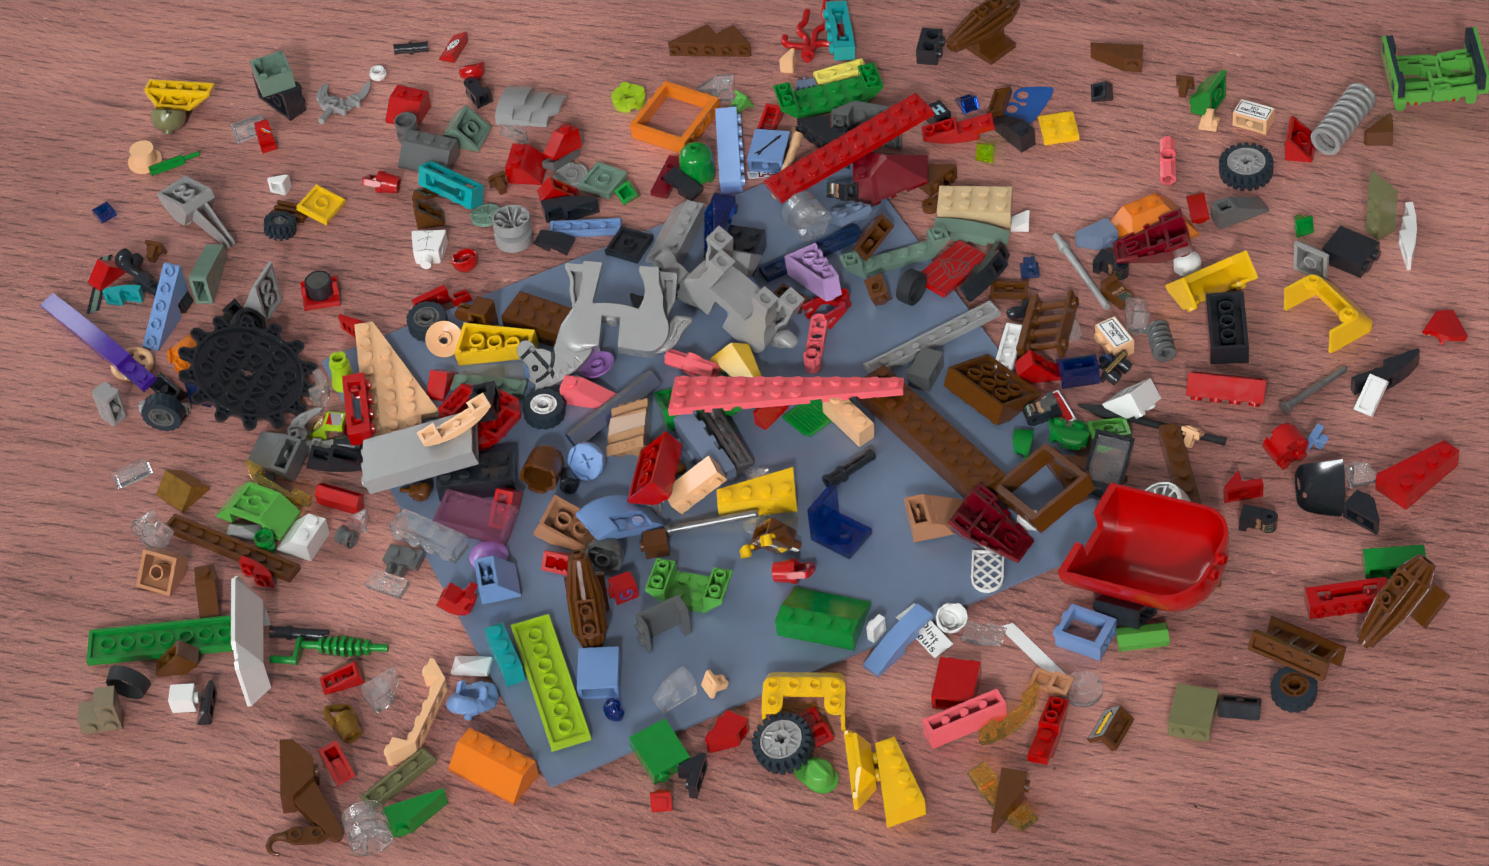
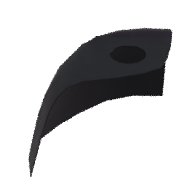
M1343 459L1299 465L1295 472V491L1297 504L1301 509L1319 515L1342 516L1343 504L1345 502ZM1297 478L1300 482V490L1298 489ZM1303 492L1307 494L1306 498L1303 497Z

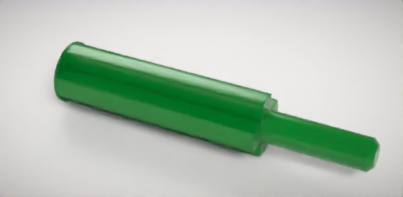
M196 151L186 156L181 154L148 166L151 176L184 165L185 161L200 156V152Z

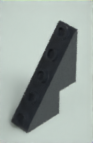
M830 115L798 118V126L795 127L796 132L802 133L803 137L809 143L818 147V149L848 132V126L832 128Z

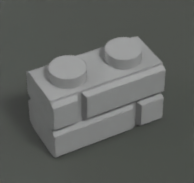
M103 382L92 391L100 418L112 426H116L126 418L127 414L119 391L116 388L111 387L107 382Z

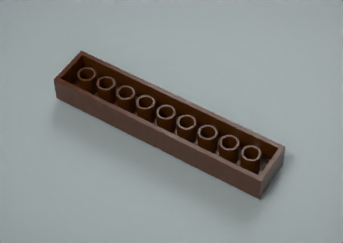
M883 365L863 378H890L898 376L887 366ZM904 383V393L899 396L865 399L855 396L865 408L964 499L969 496L979 482L996 495L992 486L1006 474L908 385Z

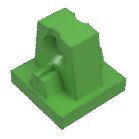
M737 90L734 91L737 96L730 107H736L737 114H740L748 106L750 108L754 107L751 103L752 101L746 95Z

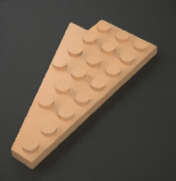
M374 322L354 324L359 373L364 372L366 379H370L372 390H369V393L372 394L373 404L370 407L374 410L375 419H372V422L375 423L376 434H373V436L376 437L422 424V419L438 417L436 406Z

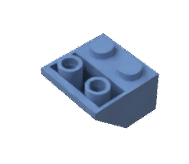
M496 556L474 559L482 604L521 597L516 564Z

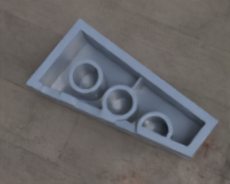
M693 410V414H683L674 417L676 440L683 444L682 449L685 451L689 461H693L697 465L707 456H710L719 463L727 480L716 489L723 488L736 481V467L724 450H719L715 437L713 435L709 436L703 420H697V412Z

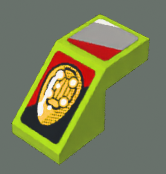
M343 412L325 413L313 423L309 440L320 438L326 441L329 438L330 431L343 432L346 414Z

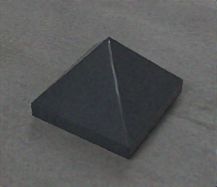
M234 298L222 311L234 316L243 307Z

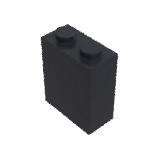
M1343 226L1337 229L1322 248L1323 251L1329 254L1330 266L1359 278L1365 272L1368 273L1373 262L1378 261L1381 256L1379 241Z

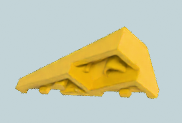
M730 343L710 358L711 362L719 365V371L727 372L729 377L761 376L749 344Z

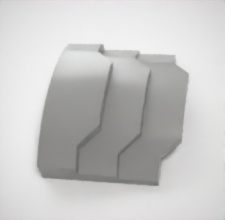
M509 85L504 89L499 99L495 113L496 124L547 127L551 121V116L560 112L568 96L551 94L548 91H535L534 87Z

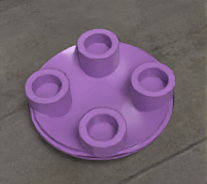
M493 540L484 541L477 544L471 550L469 560L475 570L474 559L496 556L507 561L508 550L501 542Z

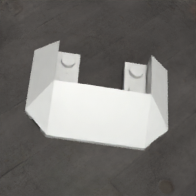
M235 576L231 579L232 650H234L235 671L247 706H252L271 688L263 663V626L271 625L264 601L240 576Z

